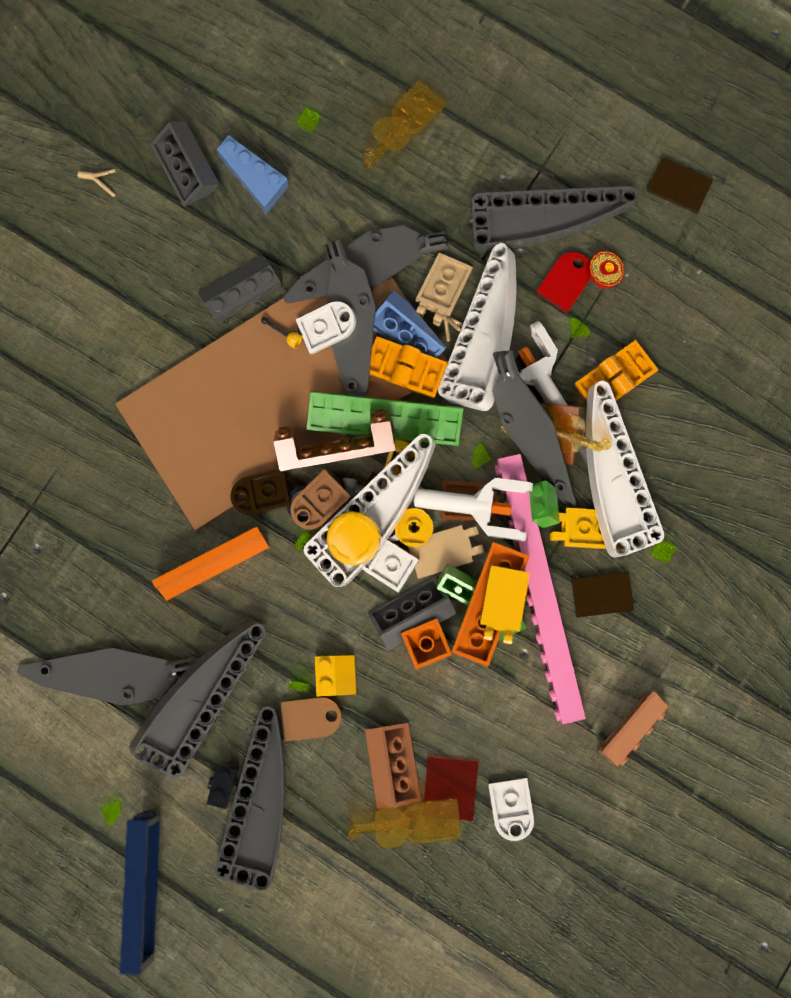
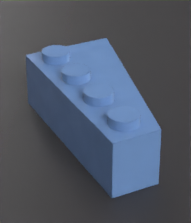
M228 135L217 148L219 158L267 215L289 187L288 179Z

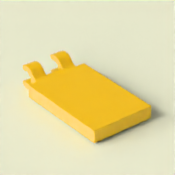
M565 508V513H559V520L562 522L561 532L550 533V541H564L563 547L606 549L595 509ZM617 543L616 550H621V546Z
M497 566L490 567L480 622L481 625H486L485 640H492L493 630L505 632L503 643L512 644L513 632L520 631L530 576L529 572Z

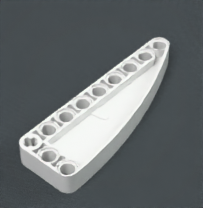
M504 243L495 245L491 251L438 388V393L448 402L481 411L489 410L495 401L492 390L499 374L493 353L509 350L514 325L516 262L515 254Z
M599 381L590 386L587 396V465L593 503L601 534L608 554L616 558L660 543L664 539V531L611 387L607 382ZM597 387L602 390V395L598 394ZM604 405H606V406L608 407V409H609V412H608V413H606V412L604 411V409H603V406H604ZM610 423L614 424L615 431L611 430ZM617 441L622 444V449L617 447ZM624 459L628 461V468L623 463ZM630 477L634 478L635 485L631 484ZM637 495L642 499L641 504L637 501ZM644 513L648 515L647 522L643 518ZM634 537L638 540L637 546L633 543ZM617 543L621 546L620 553L616 550Z
M421 434L416 437L304 546L306 557L333 586L342 587L349 584L369 561L359 565H348L335 559L329 551L327 541L324 538L332 521L343 513L351 512L352 507L357 505L360 509L359 512L373 518L379 526L381 548L401 520L422 481L435 448V440L432 436ZM424 438H428L430 444L424 449L421 446V441ZM413 451L416 458L414 461L409 462L407 455ZM396 465H400L402 471L396 476L393 473V468ZM382 478H385L388 483L384 489L379 485ZM369 491L374 496L371 502H368L365 497ZM313 546H317V553L311 552ZM325 559H329L331 562L329 569L324 567ZM338 573L344 576L342 583H339L336 579Z

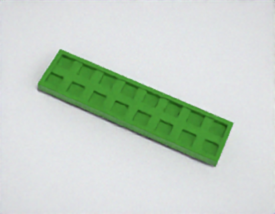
M310 391L306 430L373 436L370 414H373L376 410L383 409L389 411L394 439L413 441L419 435L427 434L434 438L436 444L459 445L463 407ZM424 438V439L421 441V442L430 443V441H429L428 438Z

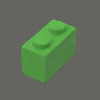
M547 481L533 484V490L529 492L532 521L542 528L559 524L556 488Z
M447 564L438 578L437 589L469 606L478 580Z

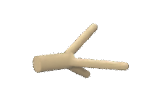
M115 169L97 173L78 172V178L94 180L112 197H115V193L97 179L99 176L115 173Z
M445 314L443 320L446 340L449 342L448 322L457 331L461 330L459 326L462 327L463 323Z

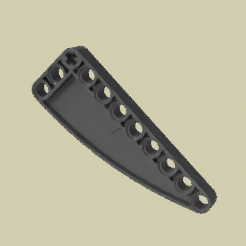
M632 186L477 193L473 196L471 203L473 246L478 251H490L499 243L506 244L508 248H517L562 238L598 225L630 209L638 198V191ZM624 195H630L633 200H627ZM592 196L596 201L590 202L587 197ZM606 196H612L614 201L607 200ZM574 197L577 202L572 203L568 198ZM556 198L559 202L554 204L550 199ZM538 199L540 203L533 204L531 200ZM499 200L503 205L496 206L494 201ZM519 200L522 204L515 205L512 201ZM482 219L485 221V224L479 225L476 223V220ZM483 237L486 239V242L480 243L477 241V238Z
M254 620L245 622L209 649L174 683L149 714L129 745L131 754L137 760L172 778H178L184 773L264 638V626ZM257 626L256 633L251 634L252 628ZM247 643V648L241 651L242 645ZM237 660V665L231 668L232 662ZM227 677V682L221 685V680ZM217 694V699L211 702V697ZM207 711L206 717L200 719L201 714ZM197 729L196 734L190 736L191 731ZM140 746H144L141 753H136ZM184 746H187L186 751L180 753V749ZM160 755V759L153 762L154 757Z
M265 706L259 711L214 870L216 877L221 880L260 891L266 890L273 880L281 843L285 806V766L282 735L277 710L272 706ZM267 709L273 712V718L270 721L265 720L263 717V713ZM261 728L266 729L268 732L265 740L258 737V731ZM254 748L262 750V757L260 759L253 757L252 751ZM249 767H254L257 770L255 778H250L247 775ZM244 786L251 789L250 797L242 795L241 791ZM238 806H243L246 809L245 816H239L236 813ZM233 825H237L240 828V835L234 836L231 833ZM226 845H232L235 848L234 855H228L225 852ZM226 865L229 871L222 874L220 868ZM240 870L248 872L249 877L247 880L240 879L238 875ZM258 876H266L268 883L260 885L257 880Z

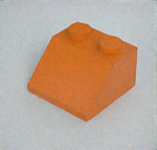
M438 619L401 633L415 670L452 656Z

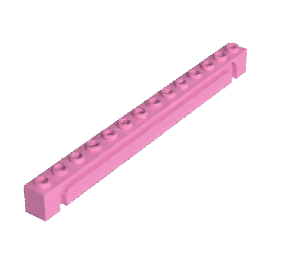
M521 454L497 460V465H494L497 476H500L502 479L527 482ZM500 490L501 495L505 494L506 501L503 503L512 504L511 520H508L509 529H517L520 532L527 533L526 541L513 540L515 550L530 556L524 572L530 573L527 587L529 595H526L528 606H532L534 613L531 614L532 623L537 625L538 633H535L537 643L542 645L543 652H540L542 663H546L548 671H545L547 683L551 682L552 690H549L552 702L555 701L557 709H554L556 720L560 721L561 724L586 719L539 527L532 521L529 492L520 493Z

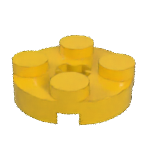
M410 508L405 511L395 527V533L399 541L406 546L419 547L426 544L431 538L433 522L425 511L418 508ZM413 522L420 527L419 531L416 530V533H412V530L408 529L409 525L412 526L411 523Z

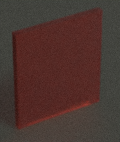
M428 757L422 816L473 821L479 762Z

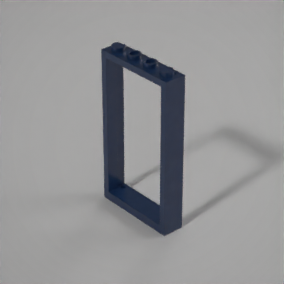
M155 811L140 812V814L133 815V818L127 820L119 974L141 975L154 961L161 814H155Z

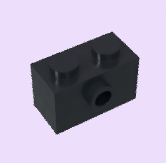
M222 764L217 765L214 778L210 777L207 789H210L206 804L222 809L228 808L239 769Z

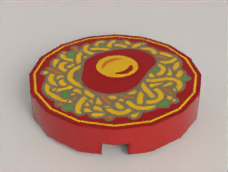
M601 251L595 254L588 262V276L600 288H612L619 284L624 276L623 263L612 252Z

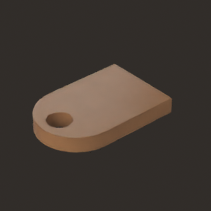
M324 469L294 498L291 504L292 519L303 529H318L352 497ZM301 512L308 513L309 517L306 522L298 520V515Z
M328 698L281 702L285 741L326 737L333 734L340 726L341 711L338 705ZM330 710L337 713V719L334 722H329L326 719V714Z

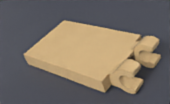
M438 253L416 298V302L420 303L416 310L420 317L423 319L426 309L435 312L432 324L440 326L445 314L451 316L473 267Z
M462 525L432 534L428 542L419 547L408 546L410 554L419 559L415 567L418 579L442 572L447 564L456 568L473 563V556L485 552L483 545L472 548L469 537L479 535L477 526L463 530Z

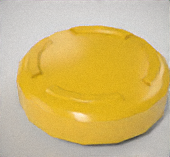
M354 511L343 513L335 518L328 528L327 544L329 551L335 559L343 564L359 565L366 563L376 555L380 548L381 534L379 526L373 518L365 513Z

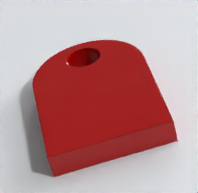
M571 252L564 254L555 263L537 289V293L568 313L590 280L587 272L589 260L580 253ZM573 261H582L583 267L575 268Z

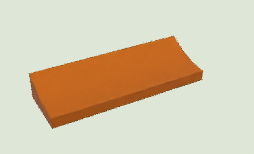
M255 527L152 580V583L167 601L268 549L269 546L260 529Z
M495 542L492 543L451 653L489 667L502 632L493 630L492 640H485L486 625L480 624L490 567L497 566L524 572L530 557L529 555Z

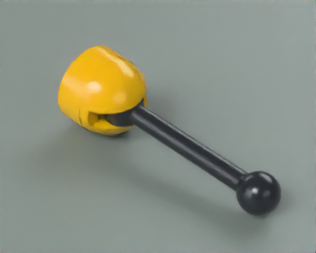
M267 317L261 319L262 324H267L286 336L289 346L296 349L300 345L303 336L296 332L286 333L271 323Z

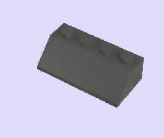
M186 121L169 122L150 143L183 207L208 196L219 185Z
M262 255L201 290L198 294L216 324H219L280 289L281 283L270 264Z
M435 576L368 612L388 651L404 643L401 635L402 632L434 619H438L440 623L456 614L447 594L437 589L438 580Z

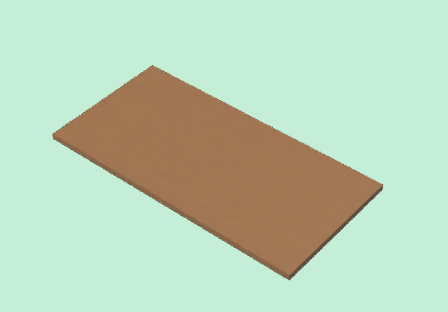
M392 277L379 286L370 287L376 304L375 311L393 290L408 302ZM307 288L306 291L311 292L313 288ZM328 296L294 303H286L284 298L115 403L195 531L234 507L230 496L231 490L238 480L279 469L274 446L275 431L278 428L284 426L295 428L299 449H302L305 445L320 446L321 443L327 441L335 443L347 435L343 433L306 430L310 391L346 394L332 346L310 354L304 339H302L300 345L294 349L288 345L286 336L269 325L261 323V319L267 317L271 323L286 333L296 332L302 336L296 319L326 305ZM373 331L372 347H373V344H374V342H375L376 336L381 337V336H379L377 333H375L374 331ZM388 337L386 338V340L397 343V341L392 340ZM443 353L437 357V359L448 362ZM369 375V385L365 397L402 400L414 391ZM292 469L285 470V474L291 471ZM243 493L236 497L237 503H241L246 499Z

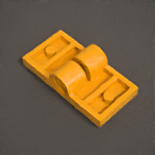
M376 336L371 352L369 375L434 399L448 362L421 353L415 347L409 345L402 346Z
M635 340L615 355L607 358L574 385L587 401L590 386L599 381H605L610 385L615 401H617L656 373L658 368ZM597 387L598 394L602 395V390Z

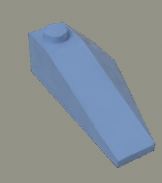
M394 290L375 311L373 331L379 336L395 340L399 345L404 344L415 347L421 353L435 358L446 349V346L414 308Z

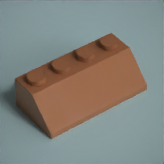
M646 691L597 751L614 766H623L629 759L628 754L631 750L635 751L641 745V738L644 735L648 736L655 728L653 724L657 719L661 721L667 714L665 710L668 706L657 693Z
M409 723L366 729L365 734L377 809L392 808L421 801Z

